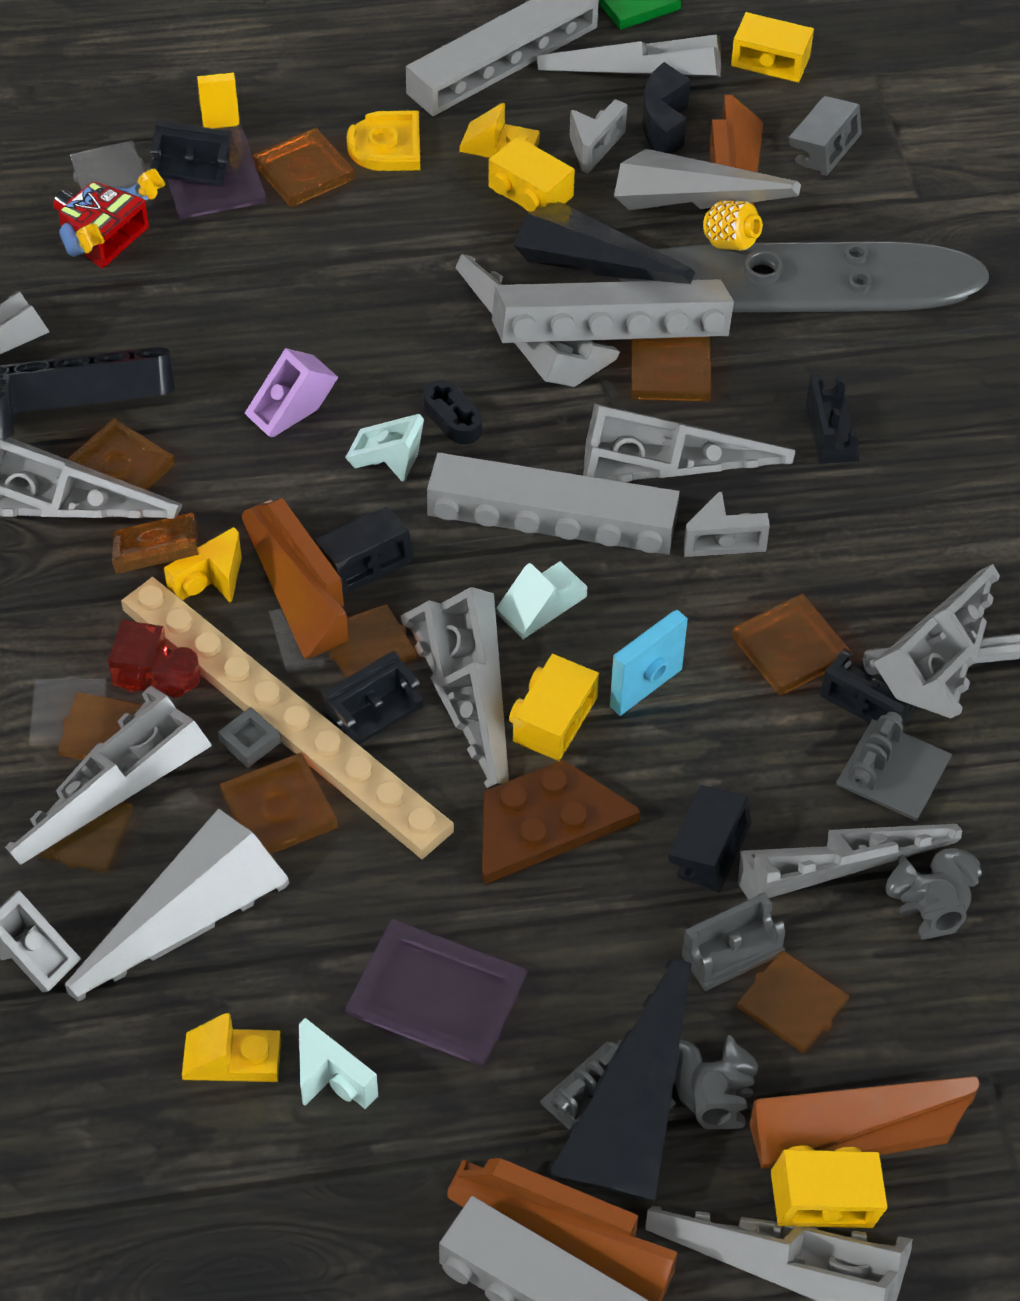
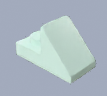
M420 414L360 429L345 458L354 468L371 464L378 465L385 462L401 481H405L419 452L424 422L423 417Z
M561 561L543 573L529 563L523 568L497 606L496 614L522 639H525L586 598L587 586Z
M305 1018L299 1024L300 1085L303 1105H307L329 1082L332 1089L342 1099L348 1102L353 1099L366 1109L378 1097L377 1074Z

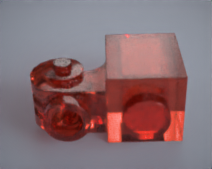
M121 620L108 663L113 686L121 687L128 691H145L148 687L153 686L168 697L179 698L184 695V692L198 686L201 680L198 656L196 652L187 647L176 648L166 656L168 650L164 626Z

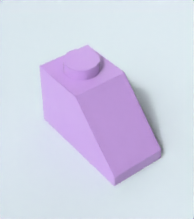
M285 348L244 414L268 436L275 437L317 411L337 381L338 376L316 356Z

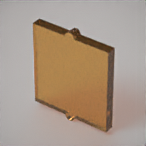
M387 604L348 617L349 641L333 647L329 651L330 660L336 661L345 678H348L393 650L399 655L402 662L416 658V651L405 635L406 627L399 625Z
M77 692L70 715L63 720L65 730L58 749V756L83 760L98 743L106 742L121 729L117 721L125 713H130L133 716L142 705Z
M124 802L119 803L36 856L65 863L69 869H74L77 866L107 874L134 811L133 805Z
M782 950L763 973L758 972L756 974L755 983L738 1002L737 1008L804 1054L823 1030L829 1031L831 1029V1020L848 1001L849 995Z

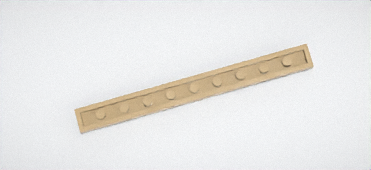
M151 577L121 600L125 613L244 712L252 707L280 732L281 743L423 860L454 832V824L450 819L156 578Z

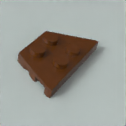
M564 759L484 791L482 881L486 885L640 821V811L637 806Z

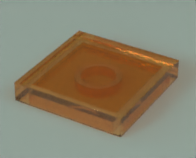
M316 127L253 154L254 165L290 207L355 179L354 169Z
M710 336L631 339L632 399L710 401Z
M115 418L67 459L145 490H148L175 465L172 454Z
M192 512L178 515L174 519L166 518L115 530L113 533L112 563L116 574L199 555L198 525L195 514Z
M803 593L733 627L732 631L733 639L779 696L824 674L843 649L851 651Z
M302 752L220 784L221 793L233 818L252 831L270 855L338 828L337 819Z

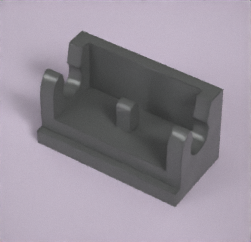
M824 96L789 136L790 146L798 150L803 149L810 156L798 155L795 158V162L803 167L820 171L822 175L827 176L862 134L860 104Z
M766 893L685 930L682 957L686 962L692 963L691 971L704 991L785 953V948L783 947L785 937L783 921L773 923L771 918L772 902Z

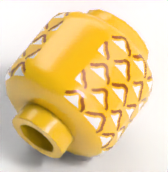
M720 200L707 211L703 221L704 234L714 247L722 250H748L760 236L763 226L762 219L758 215L755 206L748 201Z

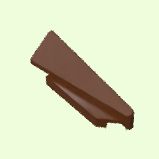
M724 95L722 119L712 120L709 146L711 163L758 172L763 122L733 95Z
M284 499L268 500L245 510L242 514L243 523L303 658L310 659L348 642L347 616L342 608L344 607L341 578Z
M976 1076L757 1099L753 1104L749 1125L761 1169L774 1166L783 1150L800 1145L813 1147L817 1151H835L843 1147H856L861 1152H879L880 1156L947 1144L965 1111L973 1103L979 1088V1081Z
M501 1158L489 1159L483 1168L470 1163L468 1160H462L448 1188V1198L463 1208L470 1197L474 1196L648 1301L663 1300L675 1271L677 1252L636 1238L638 1215Z

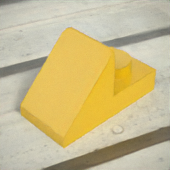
M234 73L197 76L203 127L215 129L238 126L239 112Z
M501 103L469 123L460 144V152L491 158L516 136L538 147L540 131L505 124V103Z
M233 527L165 566L164 572L167 588L181 600H184L189 596L199 594L206 586L213 584L231 603L242 559L239 532Z
M224 1013L186 1033L182 1079L278 1082L281 1032L279 1030L233 1029L230 1013Z

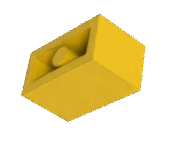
M746 12L734 37L731 66L799 83L811 55L814 28Z
M516 136L489 159L488 187L519 204L525 210L532 212L557 202L564 204L574 196L575 169Z
M552 653L544 668L539 666L534 671L526 697L524 699L518 698L512 707L509 722L513 723V742L560 761L598 697L599 673Z
M800 1145L783 1150L771 1169L778 1226L873 1228L888 1208L879 1152H861L856 1147H843L835 1151H817L813 1147Z

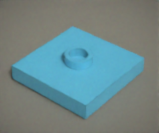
M672 611L613 655L610 708L619 716L682 670L688 618L680 611Z

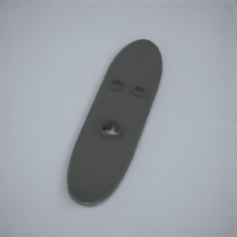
M755 242L748 250L741 251L717 249L712 244L654 249L692 268L695 272L693 280L721 279L734 300L732 313L922 310L964 301L969 295L982 289L989 281L987 267L977 258L955 249L914 242ZM757 265H765L773 268L774 272L766 275L758 274L751 268ZM617 277L621 282L652 281Z

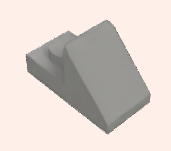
M614 99L605 110L599 111L595 119L578 111L571 110L570 140L582 172L588 174L626 132V103Z
M718 492L686 524L684 557L766 552L770 528L768 513H742L726 516L722 492Z
M20 890L16 891L0 907V960L12 958L42 992L50 991L81 958Z

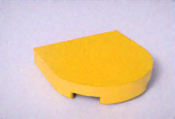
M377 111L365 115L364 120L356 125H351L347 131V150L350 157L360 166L370 170H420L419 111Z

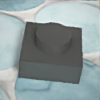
M252 707L218 731L219 742L247 768L281 743L280 732Z

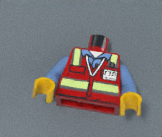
M150 169L144 172L138 178V183L130 188L109 187L98 182H92L77 195L61 190L54 199L53 207L59 211L61 225L59 235L67 253L73 257L83 254L103 269L149 228L145 201L154 199L158 194L157 189L166 185L158 171Z

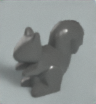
M960 848L940 850L931 861L932 874H919L905 856L901 855L898 858V866L887 880L886 893L892 898L907 902L899 908L901 915L921 913L924 922L920 925L918 934L922 940L956 933L965 922L967 917L966 911L970 906L972 897L970 887L977 885L979 877L982 876L980 862L970 852Z
M730 1035L726 1036L724 1041L722 1061L703 1062L700 1050L693 1043L680 1039L673 1085L676 1087L682 1104L695 1113L697 1122L704 1129H739L745 1126V1117L739 1111L748 1107V1102L745 1098L753 1096V1090L748 1087L754 1085L755 1080L753 1077L757 1075L759 1067L755 1058L737 1045L734 1038Z

